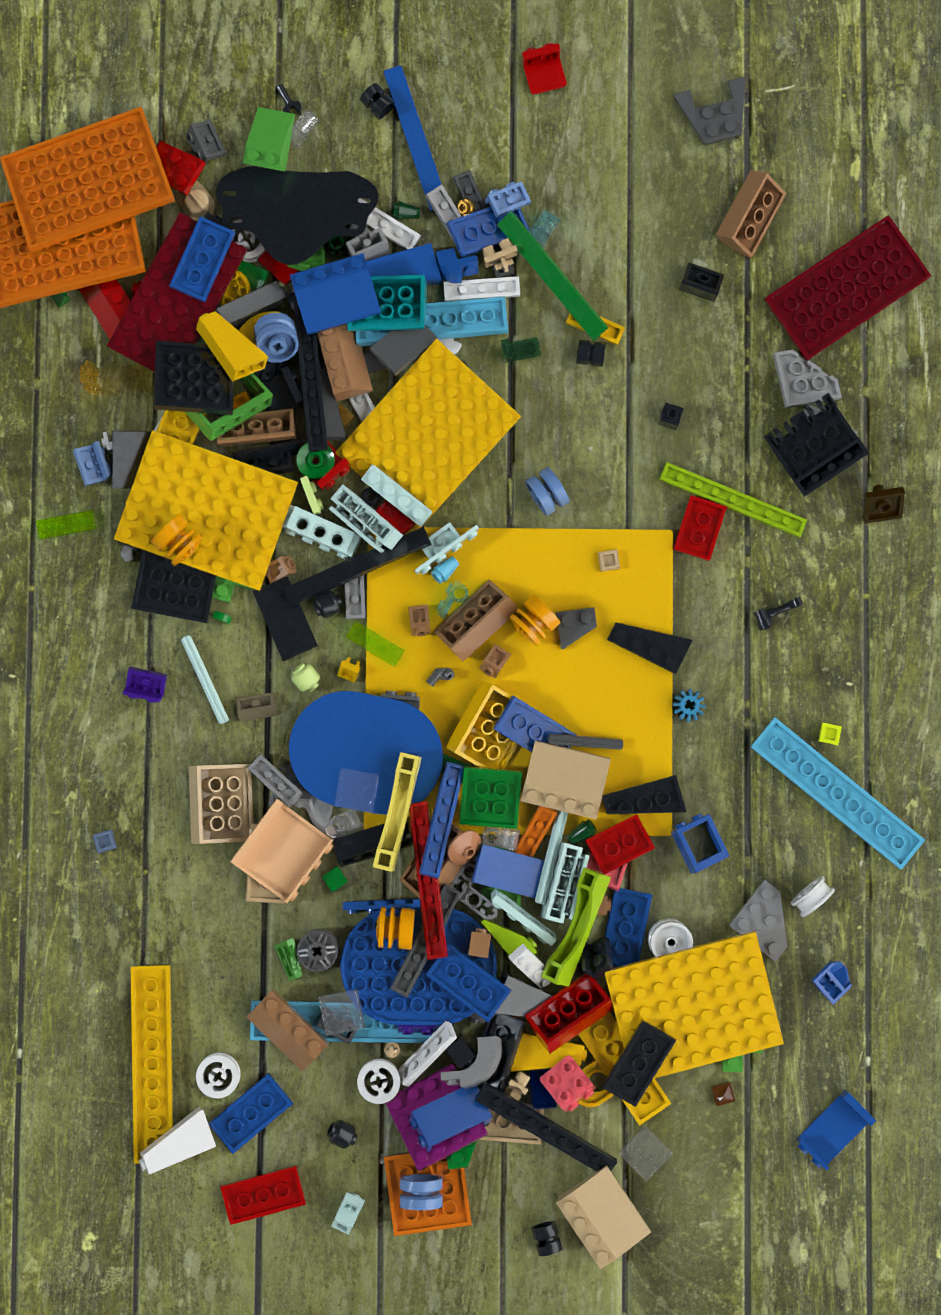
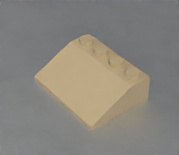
M535 740L521 801L597 819L611 758Z
M251 764L189 766L191 844L243 842L248 838L251 824H253L252 774L248 770Z
M605 1166L559 1195L556 1204L600 1269L619 1258L651 1233V1230L608 1166Z

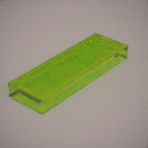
M93 510L36 520L40 540L96 529Z
M357 621L354 622L346 635L347 639L394 667L405 651Z

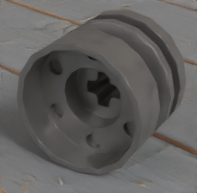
M315 929L309 931L301 938L297 945V956L304 968L314 972H321L327 970L335 963L339 956L340 946L333 933L326 929ZM320 946L322 948V955H315L313 947L317 948Z

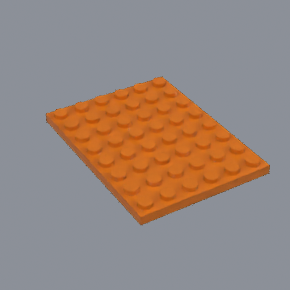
M142 106L0 157L31 253L175 202Z
M10 200L0 203V308L146 272L135 216L31 253L14 201Z

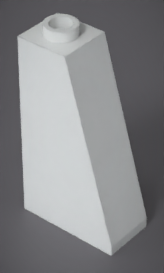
M200 1107L196 1108L140 1152L142 1158L139 1159V1163L143 1171L146 1170L148 1174H152L216 1147L203 1109Z

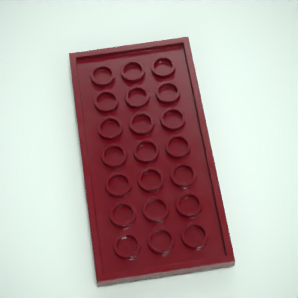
M181 212L178 214L107 344L108 348L154 373L156 340L197 344L201 338L196 329L199 317L205 313L215 312L248 252V249L232 241L205 303L170 288L171 280L197 224V221Z
M887 215L764 298V302L804 359L808 361L930 279L932 275L891 217Z

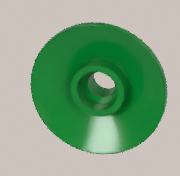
M306 443L299 449L296 462L298 469L304 476L311 479H320L334 467L335 457L329 446L328 451L309 453L308 443ZM318 458L320 462L313 464V459Z

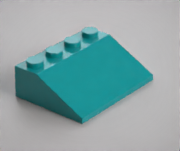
M425 275L371 276L381 314L348 323V331L425 329L427 304Z

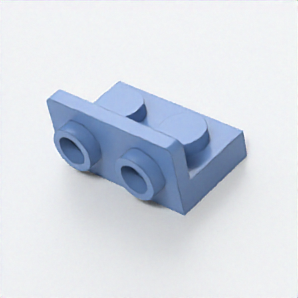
M521 181L516 184L511 182L501 190L494 189L490 191L485 203L486 205H491L497 218L529 205L531 200Z

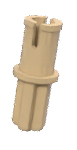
M389 1042L384 1048L385 1054L390 1058L396 1057L400 1052L399 1045L395 1042Z

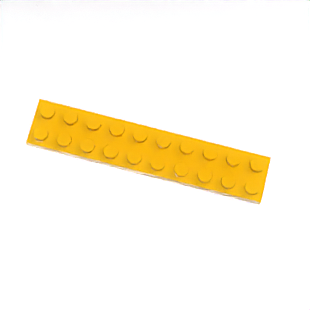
M171 965L131 966L134 1164H139V1159L142 1158L140 1152L173 1127Z

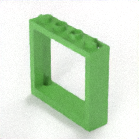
M254 373L240 379L256 397L234 409L232 415H224L210 423L202 413L185 412L210 441L271 406L273 394Z

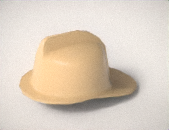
M198 181L194 183L187 196L178 191L175 192L178 204L193 220L198 221L199 217H204L207 212L213 214L215 209L214 201Z

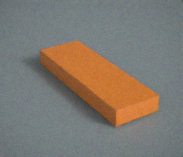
M538 806L513 852L533 857L558 811Z

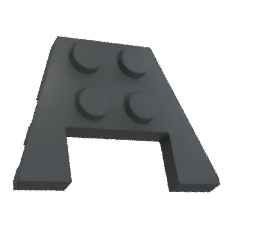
M745 77L728 81L727 84L732 100L695 108L690 90L673 95L675 102L681 107V111L692 124V128L704 146L741 137Z

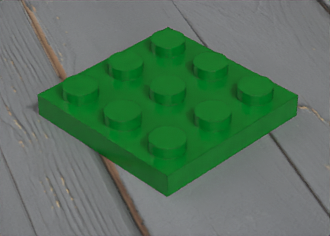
M464 766L459 824L517 829L522 771Z

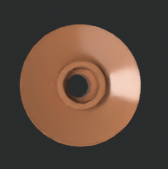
M467 830L458 834L448 848V859L454 865H464L471 861L480 849L481 838L479 834L473 830Z

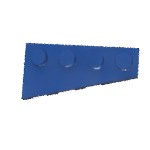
M420 898L343 902V910H347L348 914L359 913V910L367 909V913H373L381 909V906L386 907V909H391V907L417 908L421 907Z

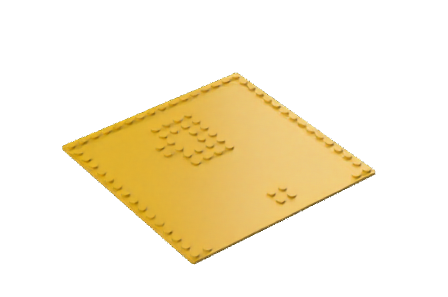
M413 527V528H412L411 530H409L407 533H410V532L416 530L417 528H416V527ZM442 527L424 528L428 537H430ZM455 528L460 537L471 529ZM479 528L477 531L478 535L470 541L466 539L461 543L463 546L455 552L451 550L446 554L447 558L445 560L453 556L459 563V566L446 582L439 584L431 575L433 567L438 565L437 562L433 563L430 566L432 569L424 575L421 573L417 575L415 573V569L429 560L422 549L367 573L366 693L377 696L386 694V691H396L397 695L405 696V692L416 693V697H420L419 710L430 719L438 732L443 754L470 766L478 767L446 749L445 746L482 681H485L507 694L517 697L578 736L623 740L622 750L571 746L570 748L611 758L603 795L672 776L673 673L607 641L615 623L673 635V532L671 530ZM370 532V535H371L375 540H377V539H376L377 536H376L374 533H371V532ZM368 543V551L371 550V549H374V548ZM617 549L620 569L601 572L598 552ZM489 579L509 596L517 608L525 613L528 610L524 606V602L533 594L555 616L556 612L594 607L597 623L596 628L565 649H561L558 626L552 632L543 628L542 631L546 635L545 639L536 634V637L540 640V644L536 646L529 640H526L515 629L513 622L509 619L463 662L434 633V630ZM428 605L431 634L412 636L409 607ZM517 612L514 614L519 619L521 618ZM494 644L511 654L496 678L487 676L480 669L483 660ZM448 667L454 672L452 680H439L434 687L426 682L436 668ZM517 745L504 768L522 771L517 829L459 824L463 783L460 786L452 823L464 831L473 830L478 834L522 835L538 808V805L521 801L532 753ZM440 774L433 790L421 801L429 802L431 820L442 774ZM601 799L597 819L568 813L563 835H569L583 820L586 821L587 819H590L596 827L597 832L594 835H597L635 814H606L603 800ZM364 812V830L384 824L387 814ZM408 813L407 823L410 833H412L410 813ZM672 813L637 814L649 836L671 835ZM555 819L545 835H551Z

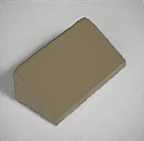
M274 692L236 698L239 721L277 716Z

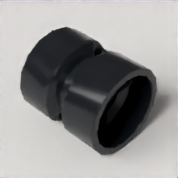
M377 83L370 85L359 99L366 108H371L370 112L378 120L384 118L395 105V102L388 94L384 95V90Z
M579 339L576 364L587 365L591 362L594 366L603 367L606 342L597 341L591 345L590 340Z
M555 1221L543 1222L531 1228L534 1240L538 1241L536 1243L538 1256H549L563 1250L560 1238L556 1237L558 1230Z

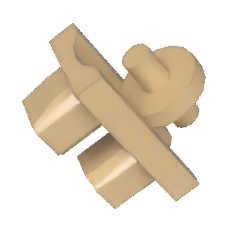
M508 238L499 242L502 250L495 253L492 245L483 248L484 265L486 268L494 265L496 271L503 268L505 273L509 272L508 266L514 264L512 257L517 256L518 250L516 245L513 246Z
M518 1071L514 1078L509 1077L507 1080L509 1086L506 1087L504 1093L516 1100L521 1098V1092L526 1095L528 1091L526 1084L530 1079L529 1075Z

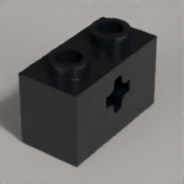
M462 1034L458 1035L445 1049L460 1069L463 1066L467 1068L475 1062V1051Z

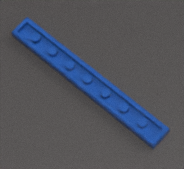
M400 65L384 70L383 73L392 100L395 102L394 106L424 194L426 195L440 186L441 181L402 66ZM427 200L430 212H434L432 206Z

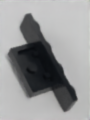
M304 438L268 446H259L233 452L232 455L233 459L246 464L254 463V467L274 474L294 471L292 456L297 455L299 449L308 443V440Z

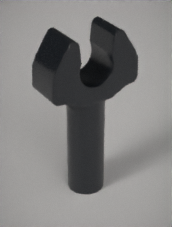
M278 85L276 88L285 103L283 112L291 113L290 109L295 108L299 115H301L302 107L300 102L292 101L284 85Z

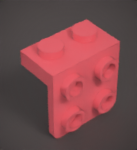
M569 1055L540 1078L542 1084L565 1112L568 1110L571 1112L579 1106L578 1102L583 1098L586 1100L594 1094L593 1090L596 1088Z

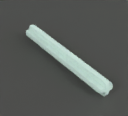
M190 635L185 636L181 639L182 644L215 716L220 724L229 721V718Z
M557 810L558 813L555 817L535 897V902L539 904H546L568 816L567 812Z

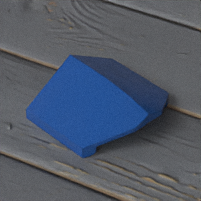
M830 961L812 979L815 987L833 1005L852 987L847 968L841 961Z

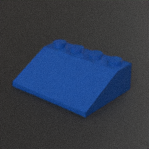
M364 253L290 275L308 335L381 314Z

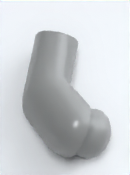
M123 546L121 557L125 562H130L133 560L132 553L134 549Z

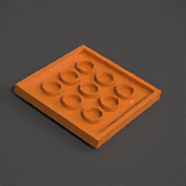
M409 1152L384 1156L394 1236L472 1225L464 1168L448 1170L447 1157L419 1172ZM412 1174L442 1176V1189L437 1192L443 1195V1207L433 1210H407L401 1208L400 1195L405 1192L400 1189V1177Z

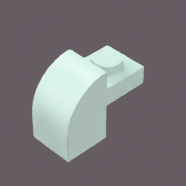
M346 1192L331 1227L349 1235L365 1200L355 1193L350 1194Z

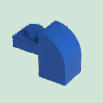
M454 248L435 252L440 275L447 282L462 283V277L478 273V259L476 255L457 259Z

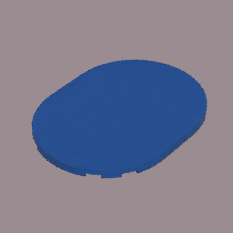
M356 691L333 692L313 701L297 718L289 741V756L292 769L298 781L311 795L331 805L374 814L388 813L400 752L422 757L411 804L423 801L433 790L440 776L443 763L440 737L433 723L423 712L404 701Z
M421 907L410 908L415 909L413 943L423 926ZM394 908L395 916L399 917L402 908ZM381 909L363 918L353 928L342 949L340 972L344 988L351 1001L367 1016L377 1021L394 1025H442L445 1021L452 1024L459 1022L474 1013V1011L426 976V973L436 959L426 961L408 998L390 989L410 950L399 949L398 940H394L392 948H388V939H384L383 948H378L376 927L377 917ZM386 909V916H390L391 909ZM453 909L444 927L446 946L448 943L452 944L496 978V954L491 940L488 958L468 956L471 932H476V928L483 929V927L469 915Z

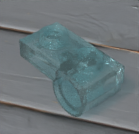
M546 210L543 211L529 231L542 248H544L550 235L561 220Z
M455 580L454 584H449L445 592L448 594L445 601L441 600L436 609L439 611L438 616L443 619L446 618L454 602L464 603L468 599V589L457 580ZM457 589L464 590L465 596L462 599L454 596V592Z

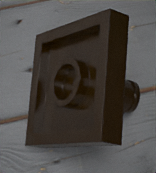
M878 484L873 487L872 492H865L864 524L902 518L905 498L904 488L898 487L884 490L883 485Z

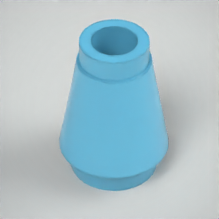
M452 556L433 567L431 575L439 584L446 582L459 566V563Z

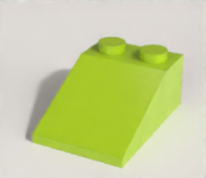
M484 918L481 920V923L508 955L512 954L522 944L534 955L537 953L535 949L537 944L530 936L526 938L523 934Z

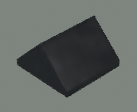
M689 262L679 290L715 302L724 274Z

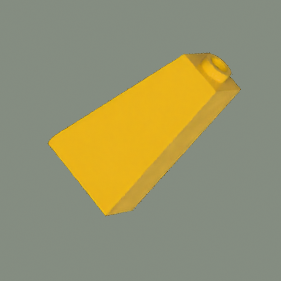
M216 311L210 314L205 313L199 317L197 331L232 382L265 368L268 356Z
M523 1031L511 1071L552 1068L568 1055L580 1066L581 1062L586 1060L587 1049H584L583 1043L568 1041L549 1054L536 1034Z

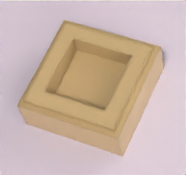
M617 549L598 552L601 572L620 569Z

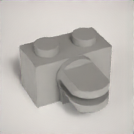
M352 224L350 226V229L358 228V225ZM366 226L363 234L351 236L352 240L346 242L350 257L364 253L365 260L369 261L390 254L389 244L381 227L369 231Z

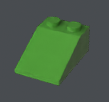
M258 107L246 142L243 163L286 171L295 114Z

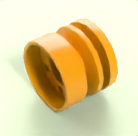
M180 514L173 518L151 541L160 552L167 547L170 549L165 556L167 559L171 558L174 554L176 555L171 561L174 566L190 557L203 540L200 534L192 539L196 533L195 529L188 533L185 532L189 523Z
M532 594L524 602V606L528 611L525 613L518 608L516 612L521 618L519 619L514 614L509 618L513 622L515 629L526 640L537 646L540 644V640L536 637V634L545 639L546 635L542 629L546 628L552 632L561 622L539 598Z
M381 906L376 927L378 948H383L384 939H388V948H392L393 941L398 940L399 949L412 950L415 909L402 908L398 917L395 916L394 907H391L390 916H386V907Z

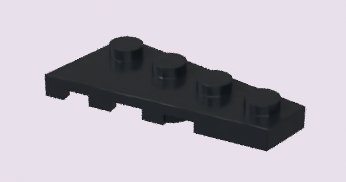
M621 623L614 624L607 638V641L673 674L677 673L693 641Z
M676 775L602 795L606 814L687 812Z

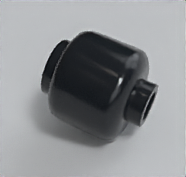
M330 590L315 596V602H312L318 617L322 616L323 618L338 614L340 612L339 605H342L339 595H334Z
M343 1120L332 1122L327 1131L329 1142L343 1149L353 1145L357 1139L355 1126Z

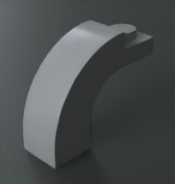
M497 1036L477 1038L478 1054L475 1062L469 1068L462 1071L441 1072V1081L446 1082L450 1086L459 1085L460 1082V1087L464 1089L477 1087L487 1081L497 1069L501 1059V1038Z

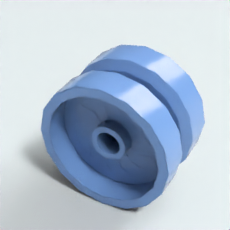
M270 313L264 315L256 322L254 326L256 346L268 356L267 361L272 363L283 362L296 354L299 344L296 326L288 315Z
M546 467L539 472L540 480L532 476L525 480V484L536 505L545 516H549L555 512L554 502L559 507H563L570 500L554 472L549 467Z
M412 1174L400 1177V1189L405 1192L400 1195L401 1208L407 1210H433L443 1207V1195L437 1192L442 1189V1176Z

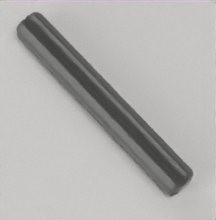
M561 734L548 735L549 744L622 750L623 740Z

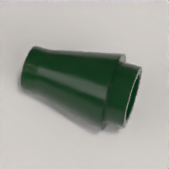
M401 201L398 203L394 202L392 217L397 218V220L419 219L420 207H415Z
M587 819L586 821L583 820L567 836L570 842L575 845L580 841L593 837L597 829L592 821Z

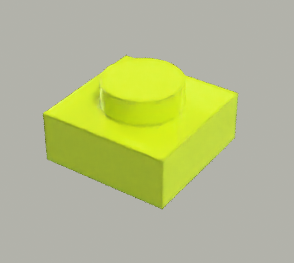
M822 723L818 742L838 745L842 726Z

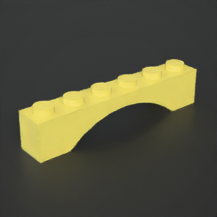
M400 752L391 801L373 863L374 868L390 872L395 871L422 757Z

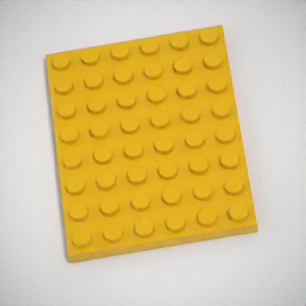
M436 338L335 453L342 459L345 457L349 461L350 467L361 477L374 464L433 511L427 519L428 521L522 416ZM415 523L414 527H416L417 529L421 528L418 524Z
M152 430L114 539L165 557L170 549L167 547L160 552L151 541L173 518L180 514L189 523L185 532L188 533L195 529L196 533L192 539L199 534L203 537L196 551L180 563L260 591L298 482ZM174 554L169 559L173 560L176 557V555Z
M755 931L619 966L604 972L623 1048L627 1045L642 1019L676 1039L675 1044L653 1079L784 1044Z

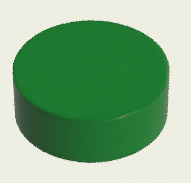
M214 611L211 617L226 625H229L232 620L229 615L219 611Z

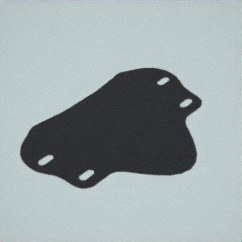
M248 166L224 176L216 188V197L222 207L223 226L230 230L253 232L272 258L286 265H294L306 261L331 237L359 236L363 234L366 229L368 216L378 203L376 187L369 180L349 171L320 173L280 171ZM234 191L236 195L228 196L224 195L223 192ZM359 198H366V199H370L371 202H370V203H359V202H358V199H359ZM241 218L243 221L241 223L230 222V219ZM354 224L358 225V228L347 229L345 225Z

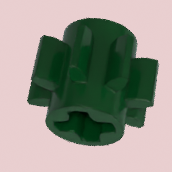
M342 236L331 237L326 242V244L330 245L326 247V251H332V257L336 254H340L342 257V252L344 250L348 251L347 246L344 245L348 242L347 238L342 239ZM337 242H340V245H337V247L334 248V245H336Z

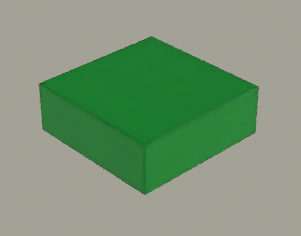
M336 866L322 876L332 893L349 882L339 866Z

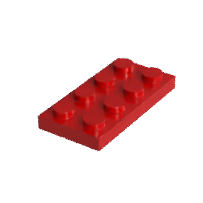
M297 1165L220 1186L230 1225L306 1205Z

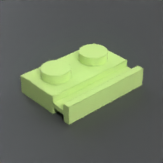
M307 476L300 478L313 514L322 516L321 510L324 507L321 499H316L314 492H317L314 481L310 482Z

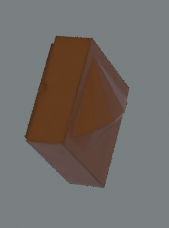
M729 1081L711 1086L716 1106L735 1101Z

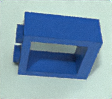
M700 813L692 817V822L688 824L686 821L675 825V830L671 831L691 874L697 873L730 856L710 814L703 816ZM704 822L718 852L696 862L683 832Z

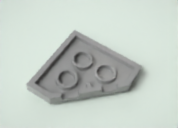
M787 350L773 354L785 409L816 404L815 401L818 399L824 402L821 397L827 393L831 395L833 400H840L842 398L838 379L832 375L829 376L811 361H806L796 351Z
M763 880L729 926L739 934L755 931L760 950L776 962L787 948L781 893L766 880Z

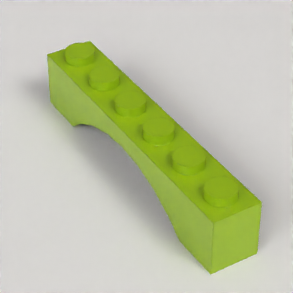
M583 868L577 883V902L571 925L559 947L548 958L541 976L542 978L554 984L569 987L611 877L593 869Z

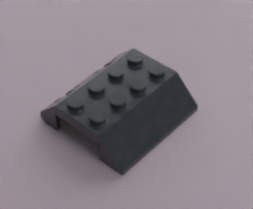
M829 393L821 397L825 405L819 399L815 401L817 407L821 410L816 415L813 409L808 406L805 408L809 414L808 417L802 410L789 419L793 425L792 428L785 421L783 425L786 431H788V434L782 437V433L777 428L773 430L777 438H774L771 432L763 436L804 497L869 454Z

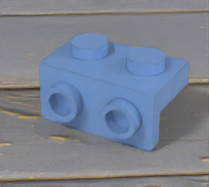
M99 441L73 450L85 487L106 482L111 477L112 470L109 463L105 460V450L102 445L100 446Z

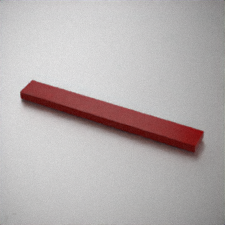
M428 801L412 803L409 813L427 960L448 957L439 880L419 874L431 824L430 806Z

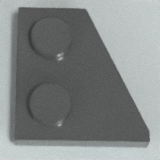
M594 607L556 612V617L561 622L558 625L561 649H565L597 627Z

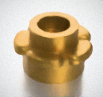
M469 199L460 200L457 204L461 216L474 213L475 205Z

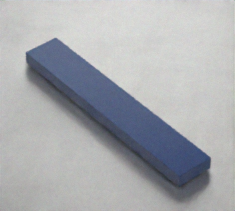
M448 761L445 762L419 871L421 875L438 879L440 876L464 773V766Z

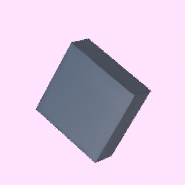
M112 829L93 835L98 854L117 848Z

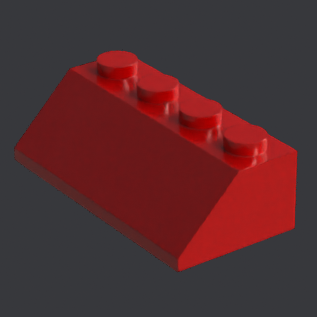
M117 279L79 288V291L109 339H111L131 302Z
M584 974L572 982L569 987H565L525 1015V1018L539 1041L551 1054L613 1010L611 999L596 980Z

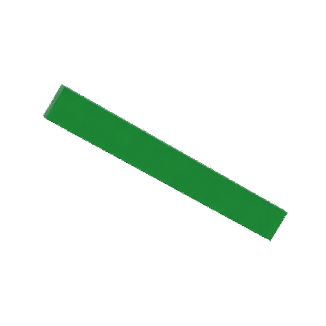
M512 211L509 212L497 224L512 244L516 245L517 250L593 341L598 339L609 327Z

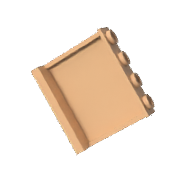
M276 799L230 862L284 902L288 903L289 900L293 902L299 894L297 889L300 885L305 886L310 879L308 874L312 869L316 870L321 864L320 858L324 853L327 855L333 848L331 844L333 840L284 805L280 800Z

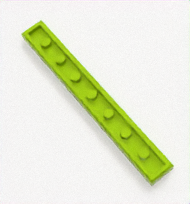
M666 462L659 481L708 501L727 506L732 511L798 538L801 537L807 522L805 518Z

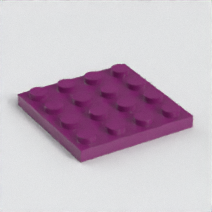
M453 1063L398 1092L392 1100L386 1102V1106L419 1172L489 1134L482 1122L432 1146L429 1152H427L425 1147H421L418 1141L419 1134L416 1129H412L409 1122L411 1112L462 1088L460 1087V1082L459 1085L450 1086L446 1082L441 1081V1072L457 1071Z

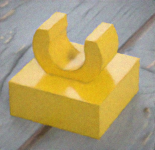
M348 657L346 661L342 660L337 676L355 683L360 671V662L357 661L356 665L349 663L351 658Z

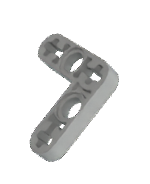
M476 854V856L472 859L474 862L477 861V857H478L477 854ZM469 861L458 872L450 887L456 889L454 887L455 884H461L463 880L459 879L460 876L470 881L468 885L466 882L462 885L463 891L459 900L484 919L493 920L498 916L499 909L492 904V901L472 887L474 882H471L472 878H468L465 875V870L468 867L475 869V865ZM472 894L479 896V903L477 905H471L469 902V897ZM485 900L486 903H484L483 905H485L488 908L492 906V911L494 912V915L486 916L487 911L485 909L481 908L479 911L477 908H479Z

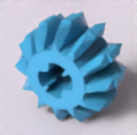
M688 689L687 695L682 690L680 692L682 698L678 695L675 696L679 703L675 702L673 706L679 707V709L675 710L674 713H682L679 716L680 720L686 715L687 722H690L691 716L696 721L698 720L696 713L701 716L704 714L699 710V708H706V705L699 703L704 700V697L697 699L698 691L692 696V689ZM686 701H688L689 703L693 702L694 706L691 707L693 708V710L685 708L684 705L687 704L685 703Z

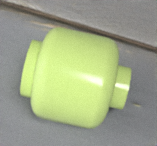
M302 663L292 671L291 680L300 691L305 692L309 690L312 692L319 686L317 682L320 679V675L311 664L305 665Z

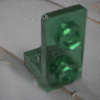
M537 337L509 342L508 338L501 340L500 346L504 363L541 356Z

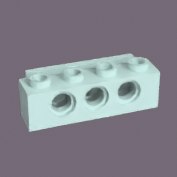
M342 484L332 496L331 500L337 504V507L331 506L329 509L379 552L382 553L384 551L381 548L382 545L392 550L402 538V533L345 485ZM344 510L348 511L351 517L347 516ZM356 522H361L364 528H361ZM370 532H371V533H374V534L377 536V537H376L377 540H375V539L370 535Z
M290 505L283 524L284 533L293 537L297 534L302 537V541L311 545L315 542L320 545V549L326 552L333 550L337 552L336 556L344 560L353 558L362 539L361 536L353 531ZM301 522H307L308 525L305 529L301 530L298 528ZM318 530H325L323 537H316ZM336 537L343 539L340 545L333 544V540Z
M561 842L546 904H542L539 917L563 923L564 918L573 919L577 902V883L583 868H587L589 855L581 854L582 847Z

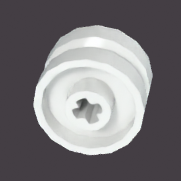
M673 918L659 920L653 924L648 934L649 948L656 957L691 948L694 943L692 934L687 927L679 920Z

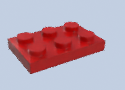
M159 141L156 148L170 188L187 196L206 163L191 154L163 141Z
M690 495L673 550L709 562L727 506Z
M637 814L585 841L601 872L605 875L655 849Z

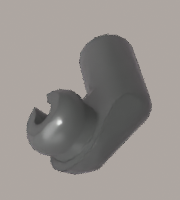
M448 667L436 668L426 682L434 687L439 680H452L454 672Z

